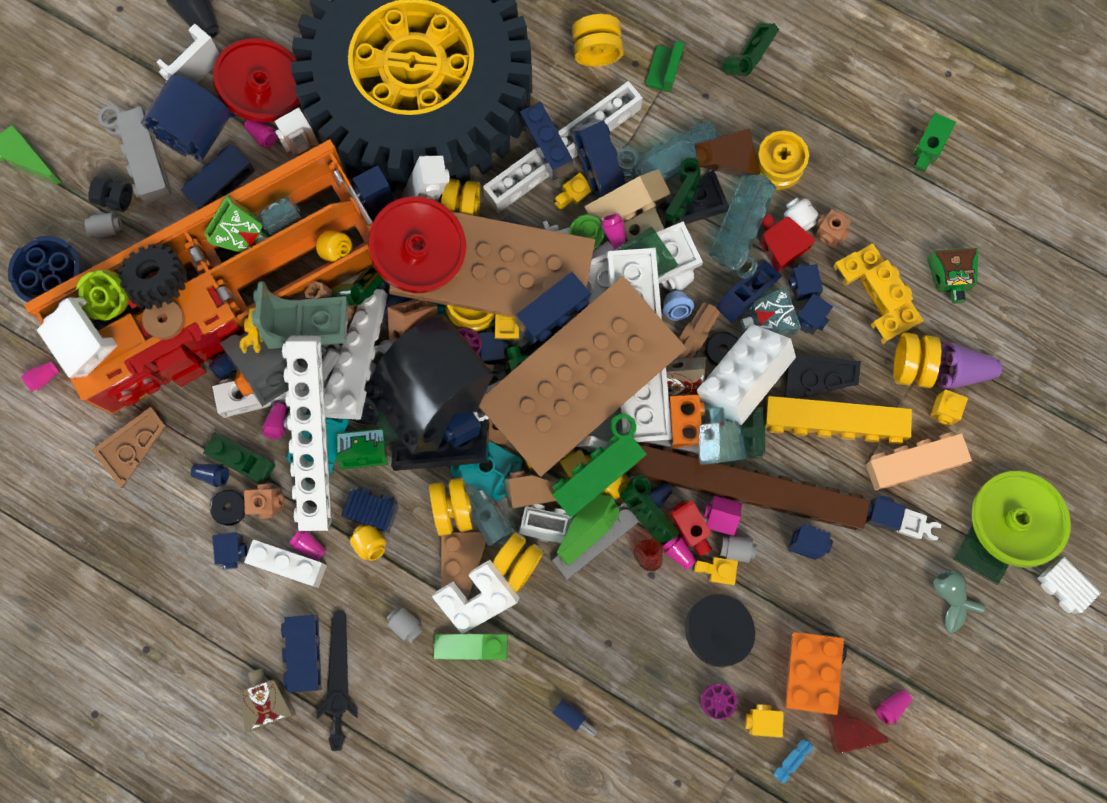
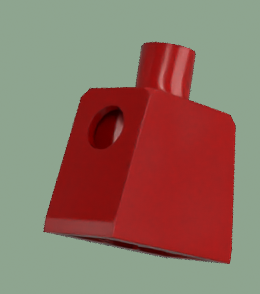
M768 214L759 222L766 230L759 242L772 266L778 272L810 250L816 241L788 216L777 223L771 214Z
M683 500L664 512L669 521L680 532L678 535L683 538L687 546H694L700 556L712 550L706 539L712 533L693 500ZM694 526L695 533L691 535V528Z

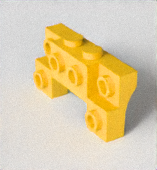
M874 244L867 246L857 253L855 251L834 264V270L839 269L845 278L843 281L845 286L859 279L881 313L882 317L875 320L871 326L873 329L877 328L883 339L881 342L883 345L903 332L917 327L924 321L911 302L913 297L910 287L902 282L898 269L891 265L888 260L884 261Z

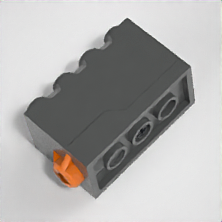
M302 291L301 293H299V294L296 295L295 297L291 298L290 300H307V299H306V297H305V294H304L303 291ZM244 332L239 336L236 334L231 335L220 344L237 371L234 383L243 396L253 394L263 407L289 390V384L285 383L284 380L287 358H283L282 348L268 349L263 340V342H260L261 350L259 353L255 352L253 344L247 347L246 353H243L240 348V341L248 333ZM339 343L321 345L322 358L329 348H333L339 353L341 351ZM302 358L297 359L299 366L303 368L308 367L306 360Z

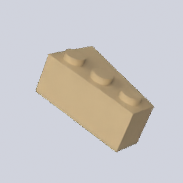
M656 169L633 179L584 207L588 214L597 216L601 221L607 215L619 213L620 217L626 222L636 217V212L640 209L645 212L655 207L656 201L671 193L659 169Z

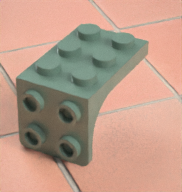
M258 282V289L254 291L256 311L252 312V322L254 326H257L260 339L265 341L268 349L282 348L290 336H321V345L347 342L348 299L346 296L286 300L273 295L267 289L265 282Z

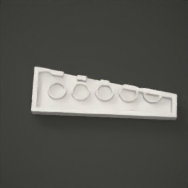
M376 289L374 294L365 299L356 309L347 333V342L343 343L339 353L340 358L334 366L324 392L326 418L361 419L367 393L364 391L366 380L370 379L371 371L369 370V365L375 356V351L373 350L374 342L379 338L380 324L382 323L388 296L383 289Z

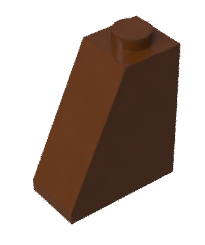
M750 128L694 144L699 166L702 168L738 177L760 174Z

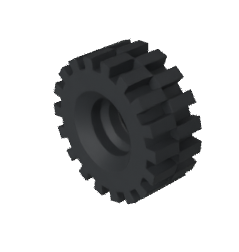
M150 244L148 249H144L142 246L138 248V253L131 252L129 254L131 258L129 260L125 258L122 261L124 267H119L118 272L120 275L117 276L123 281L120 283V286L127 293L133 304L136 303L140 308L145 306L146 309H152L153 305L156 308H161L162 303L166 302L168 305L172 303V297L177 299L180 296L178 291H184L186 287L183 282H187V272L171 248H165L161 244H158L156 248L154 244ZM158 271L152 278L145 279L150 273Z

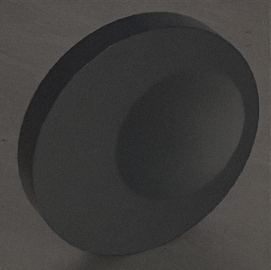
M715 594L703 598L690 609L685 622V634L689 647L701 661L714 667H729L741 662L751 652L755 641V625L749 611L741 602L727 595Z

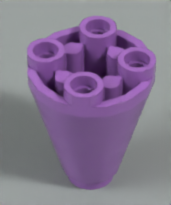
M952 342L941 343V362L936 383L940 388L950 390L993 380L1000 376L1002 371L1000 360Z

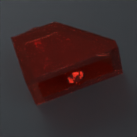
M848 713L834 715V720L827 722L834 752L837 753L888 742V738L857 717H848Z

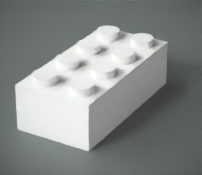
M751 324L697 389L700 401L704 402L705 409H715L716 414L742 425L796 358L792 340Z

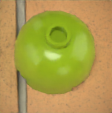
M110 270L92 271L81 277L76 288V290L79 289L78 298L86 300L87 303L82 309L90 318L110 320L124 312L128 306L129 297L124 289L121 288L120 283L123 281L117 276L119 274Z

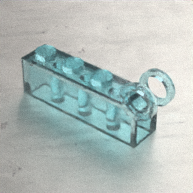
M710 120L705 123L699 122L690 131L684 134L683 132L677 133L670 141L656 144L652 147L651 151L645 154H638V151L632 146H623L617 151V160L620 167L625 169L632 168L629 171H624L625 176L632 175L635 179L659 169L665 181L680 173V163L682 160L689 157L697 159L694 144L718 137L719 134ZM623 151H631L633 154H631V153H622V152H623ZM630 158L633 162L625 164L621 159Z
M742 175L709 253V256L719 265L735 270L736 275L742 279L749 278L757 269V261L748 255L776 190V186L765 175ZM752 261L750 270L746 273H741L740 269L744 263Z

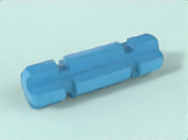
M802 739L798 743V748L793 749L783 761V766L781 768L778 767L774 772V777L781 783H786L790 778L789 774L794 773L805 760L804 756L809 755L813 750V745L806 739Z

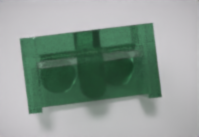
M755 408L738 431L742 437V451H736V456L742 459H761L765 455V414L763 413V408Z

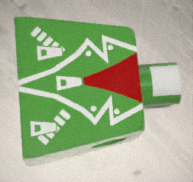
M226 195L204 231L208 243L241 253L249 249L252 244L256 245L268 238V234L261 232L263 224L258 216L229 195Z

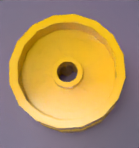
M595 14L583 17L572 25V38L575 43L574 56L578 64L589 67L605 66L618 61L623 56V41L620 38L621 24L618 18L607 14Z
M788 131L773 132L765 137L756 155L760 174L756 176L763 185L775 190L789 189L797 184L804 173L809 159L808 147L804 140L795 133Z
M449 179V183L446 184L442 193L441 204L452 212L479 216L480 182L466 181L462 190L459 180Z
M445 305L446 317L456 330L466 328L479 333L486 330L495 318V314Z
M905 332L901 334L894 358L893 372L896 384L909 386L915 381L918 387L932 388L934 386L941 362V342L939 337L924 335L920 340L917 334Z
M463 477L450 480L449 496L442 482L429 484L432 511L439 536L452 534V518H455L460 532L473 530L472 507Z
M517 532L503 545L493 561V564L504 578L510 573L507 582L516 594L523 588L545 551L536 544H532L526 549L524 554H521L526 545V538Z

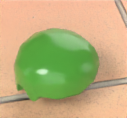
M592 214L578 216L569 228V234L595 239L594 249L601 244L605 237V232L601 227L602 221Z

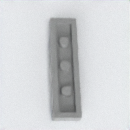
M625 502L618 507L620 509L619 516L611 529L569 566L565 565L559 555L552 560L566 580L639 523Z

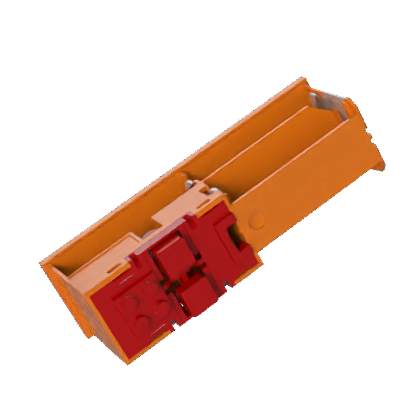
M329 139L227 195L258 216L262 224L268 219L269 222L263 224L262 228L332 190H335L341 201L340 203H333L222 263L217 253L225 248L208 243L204 231L225 199V195L25 303L24 306L27 312L36 317L42 325L44 319L60 307L61 301L69 297H79V289L76 290L81 277L96 270H110L120 275L118 269L119 267H124L122 261L125 258L129 260L131 258L129 254L131 252L138 253V248L142 246L144 249H148L150 244H154L156 248L158 244L164 245L165 248H171L186 270L194 266L199 276L185 283L186 287L184 291H178L180 296L177 299L175 297L171 298V301L175 302L182 309L185 316L184 327L176 337L168 340H160L153 337L143 326L142 316L144 310L135 315L130 313L98 331L102 338H113L118 346L86 377L70 378L81 400L112 415L127 406L136 404L146 395L159 391L161 385H166L172 380L180 387H183L206 374L203 363L215 358L214 354L225 352L220 343L234 334L239 336L246 332L244 327L245 319L249 316L250 308H256L255 303L247 307L239 292L316 250L317 240L323 232L333 230L345 234L350 228L356 226L364 243L353 248L351 254L334 263L328 262L273 292V295L290 300L302 291L305 294L308 284L315 280L332 289L336 285L366 270L368 266L372 265L368 251V237L373 222L349 183L337 151ZM279 201V206L277 207L279 213L276 212L277 214H275L274 210L266 209L271 204ZM265 212H268V213H267L268 215H276V216H279V218H278V217H275V216H266V215H265ZM158 271L150 273L145 279L152 278ZM87 315V317L89 318L90 321L95 320V319L90 318V317ZM163 316L160 319V323L167 321V316Z

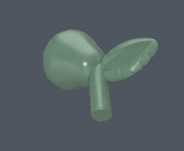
M948 570L935 578L933 582L934 590L951 605L945 620L949 633H954L962 627L966 619V609L981 614L985 611L984 604L967 599L966 579L961 572Z

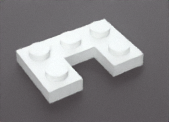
M491 560L473 569L468 575L482 593L468 600L456 584L451 582L436 591L432 596L461 634L515 605L520 599Z

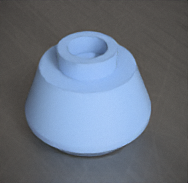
M671 291L664 299L663 314L668 319L675 321L685 319L694 309L693 301L683 291Z

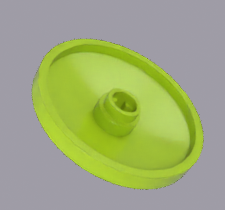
M1009 471L998 474L979 489L973 501L972 523L979 541L991 555L1008 565L1022 568L1043 565L1057 557L1068 542L1071 531L1068 507L1061 494L1048 481L1035 474L1024 471Z

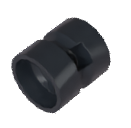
M97 175L91 181L88 198L89 202L93 205L108 206L109 209L125 212L130 206L133 189L130 183L119 180L113 182L111 178Z

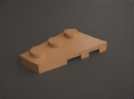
M150 407L92 449V451L119 487L123 488L167 425L154 408Z
M459 532L441 536V588L454 582L469 600L474 582L468 575L479 566L490 532Z

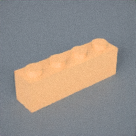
M953 432L939 436V440L935 442L926 439L917 442V447L908 449L906 445L894 449V454L886 456L885 452L871 456L872 460L865 465L874 491L971 462L972 459L963 435L958 434L954 436Z

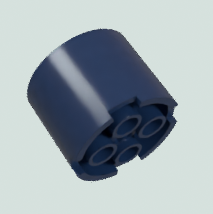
M171 75L141 120V124L147 130L151 128L153 134L156 135L155 138L185 157L191 154L195 156L194 159L197 162H202L230 119L231 112L218 98L198 84L184 77Z
M40 236L15 251L8 266V281L11 282L12 288L18 297L27 303L94 266L66 241L53 236Z

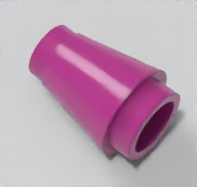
M245 121L244 129L247 130L259 146L270 148L275 144L277 134L273 127L261 122Z
M613 213L603 217L601 227L613 249L616 250L627 245L624 219L620 217V214Z
M50 361L24 371L25 374L21 376V379L32 393L35 390L39 391L59 371Z
M273 403V407L262 426V434L265 437L280 440L282 435L285 434L283 422L287 414L286 405Z
M298 531L289 543L293 547L292 550L316 561H319L326 552V549L309 531Z
M677 536L661 546L664 549L663 553L685 570H688L697 561L682 537Z
M901 689L899 692L878 703L875 713L886 725L896 723L912 702V697L907 691Z

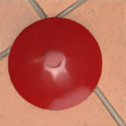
M252 38L237 41L226 47L215 62L213 71L215 92L220 101L237 116L254 122H274L294 111L300 105L294 88L297 85L291 72V62H297L296 58L288 49L269 40Z
M405 197L388 204L376 216L369 232L368 251L374 268L387 283L405 292L428 293L447 285L459 272L465 259L466 238L457 217L443 204L425 197Z

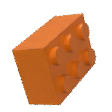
M798 632L791 633L785 708L838 715L844 638Z

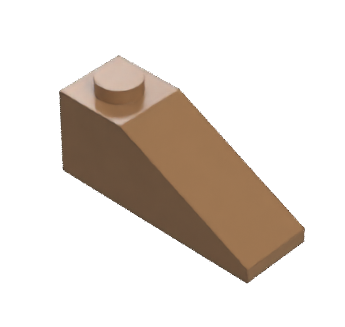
M525 471L510 473L511 477L504 478L507 502L510 508L556 501L551 495V492L554 490L552 486L555 482L533 475H525Z

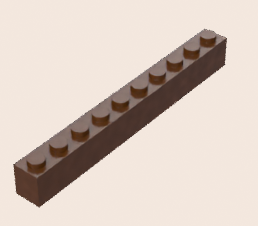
M638 442L647 455L626 472L629 476L643 475L650 481L664 482L670 486L718 496L855 531H861L865 528L870 500L863 499V495L858 493L845 495L839 493L840 490L837 488H816V484L812 482L802 481L800 484L792 482V478L782 475L775 478L769 476V473L763 470L750 472L746 471V467L742 465L731 464V467L722 465V461L715 459V463H712L711 458H708V461L698 459L699 456L696 454L685 453L680 455L676 454L674 449L661 447V450L652 448V444L647 442Z

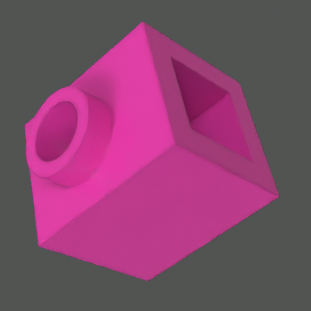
M714 496L712 503L706 504L703 515L704 518H707L706 524L708 528L734 536L741 518L742 503Z

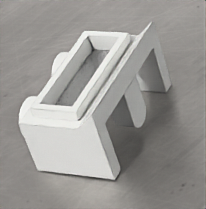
M299 108L275 121L278 130L275 132L286 152L291 151L293 155L296 153L298 155L311 148V145H319L312 128Z
M540 504L531 505V507L525 506L519 534L523 537L537 538L543 542L550 541L561 544L572 523L573 517L570 518L563 509L555 508L554 512L546 511L545 506Z

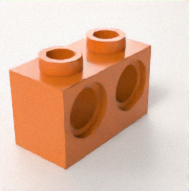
M699 395L670 396L671 447H701L705 437L701 436L703 427L701 416H705L704 402H700ZM690 405L693 408V413L691 415L682 413L681 406ZM703 427V435L707 434L705 427ZM685 428L692 429L695 437L692 439L685 438L682 430Z

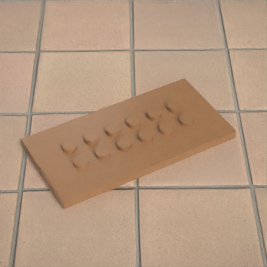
M452 212L459 220L466 238L465 259L456 276L447 285L432 292L410 293L390 285L389 293L515 318L517 313L571 272L587 288L595 239ZM575 311L573 314H571V318L567 323H569L579 313Z
M622 276L484 395L479 408L541 477L687 348Z

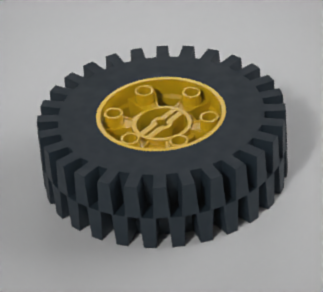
M515 0L309 1L314 18L302 14L298 22L302 38H293L292 50L297 61L291 62V72L297 85L294 88L315 137L318 138L320 144L329 139L331 140L347 174L354 169L358 176L378 165L390 186L391 192L395 193L398 182H403L406 187L419 156H443L445 169H448L449 177L455 175L456 179L460 181L461 186H463L466 181H470V168L476 166L484 175L492 169L493 152L502 159L510 151V136L518 139L523 130L520 111L531 106L530 93H532L533 88L530 39H528L527 25L524 17H518ZM453 46L461 54L447 57L444 50ZM381 76L383 83L377 84L367 94L363 89L364 78ZM445 83L457 87L454 93L447 99L443 100L441 98ZM402 104L409 108H418V110H398V107Z

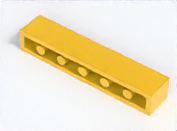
M768 396L764 404L763 429H769L770 433L781 434L784 431H793V434L798 436L816 433L817 437L830 438L831 435H838L843 440H855V437L865 438L866 442H879V439L888 440L890 444H903V441L905 442L911 438L912 409Z

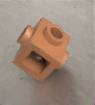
M831 209L827 216L823 214L817 222L816 226L819 229L814 237L834 249L839 240L844 242L851 230L847 228L851 220L844 213Z
M272 483L257 484L258 488L244 490L245 515L259 514V518L263 519L273 518L274 513L282 512L284 496L281 488H272Z

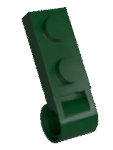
M759 23L740 54L728 55L724 59L722 66L724 73L727 76H748L773 42L774 37L779 31L775 23Z
M685 158L680 163V183L682 185L665 212V224L668 226L676 225L678 220L682 221L686 213L687 204L692 203L696 197L697 190L695 189L700 182L701 167L695 158Z
M372 264L366 268L353 284L336 285L332 290V297L346 296L348 306L361 305L365 299L374 294L376 288L385 280L378 274Z
M214 433L203 452L206 456L259 484H266L276 466L267 459L217 433Z
M637 475L619 486L621 499L659 545L675 539L680 532L648 496L651 490L648 479L643 475Z

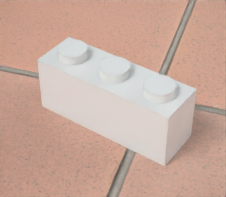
M256 540L252 541L244 562L319 588L327 567L326 564Z

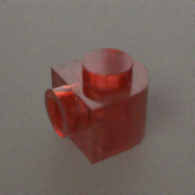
M653 538L642 540L634 546V558L642 569L656 571L663 563V548L659 541Z

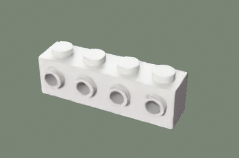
M419 156L402 193V198L425 197L439 202L441 193L444 192L446 184L449 183V171L445 169L443 156Z

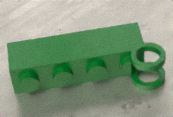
M626 414L615 415L610 421V430L613 434L609 438L611 443L604 449L601 446L590 454L591 460L585 465L583 462L579 463L571 470L573 475L567 480L561 478L552 486L554 490L551 492V495L570 518L647 455L632 437L636 432L637 426L631 416ZM622 418H626L630 422V429L625 434H619L616 431V423Z

